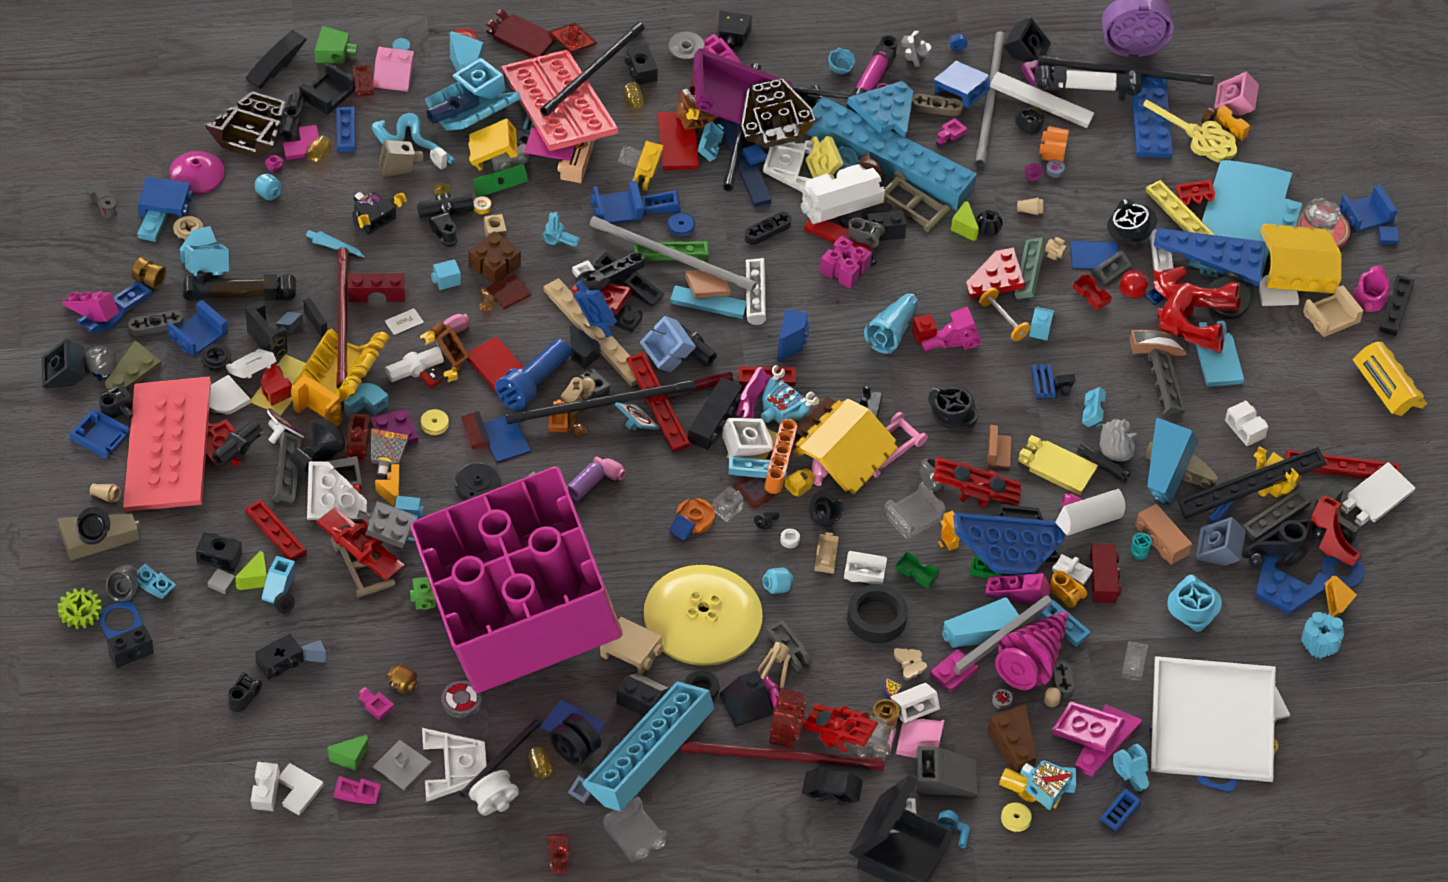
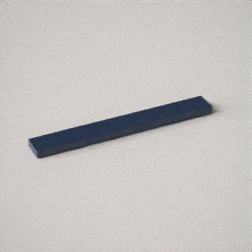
M718 116L716 120L718 124L724 127L721 130L724 132L723 136L732 153L738 123ZM745 137L742 149L749 147ZM741 150L737 168L753 206L771 204V196L757 164L750 165Z

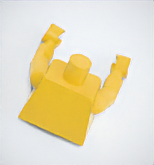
M1260 446L1253 455L1257 459L1256 470L1285 460L1273 452L1266 462L1265 454L1267 450ZM1291 467V475L1287 472L1285 474L1287 481L1260 490L1258 493L1263 497L1270 493L1276 498L1287 495L1300 484L1302 475L1299 476Z

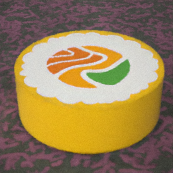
M480 196L474 199V211L476 213L487 214L490 212L491 200L489 198Z

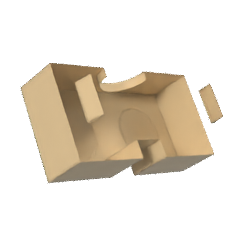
M825 532L827 535L819 534L814 571L834 574L839 536H831L833 533Z

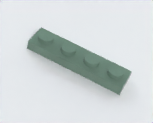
M1043 237L1026 240L1020 266L1025 288L1015 290L1014 295L1017 299L1030 298L1035 295L1046 243Z

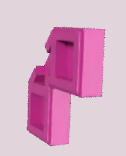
M316 125L298 127L300 141L283 143L286 160L305 158L309 154L308 152L319 143Z

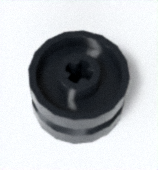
M571 713L562 721V724L556 726L549 733V739L556 752L573 766L581 765L588 758V755H592L601 747V739L596 729L588 720L577 713Z

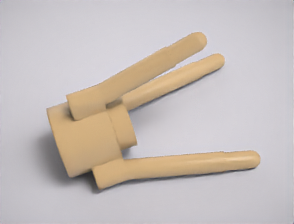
M775 642L774 647L770 649L757 670L761 672L766 666L761 675V679H764L774 661L781 663L783 660L784 664L780 681V689L783 690L788 662L791 658V655L788 654L790 648L785 644Z

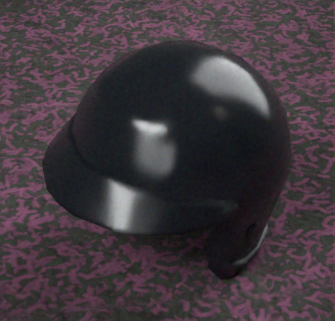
M818 491L813 495L809 506V515L815 524L821 527H830L842 517L844 512L842 500L834 501L833 497L826 491Z
M87 508L77 518L76 533L83 543L89 545L98 544L105 539L110 530V518L101 508Z

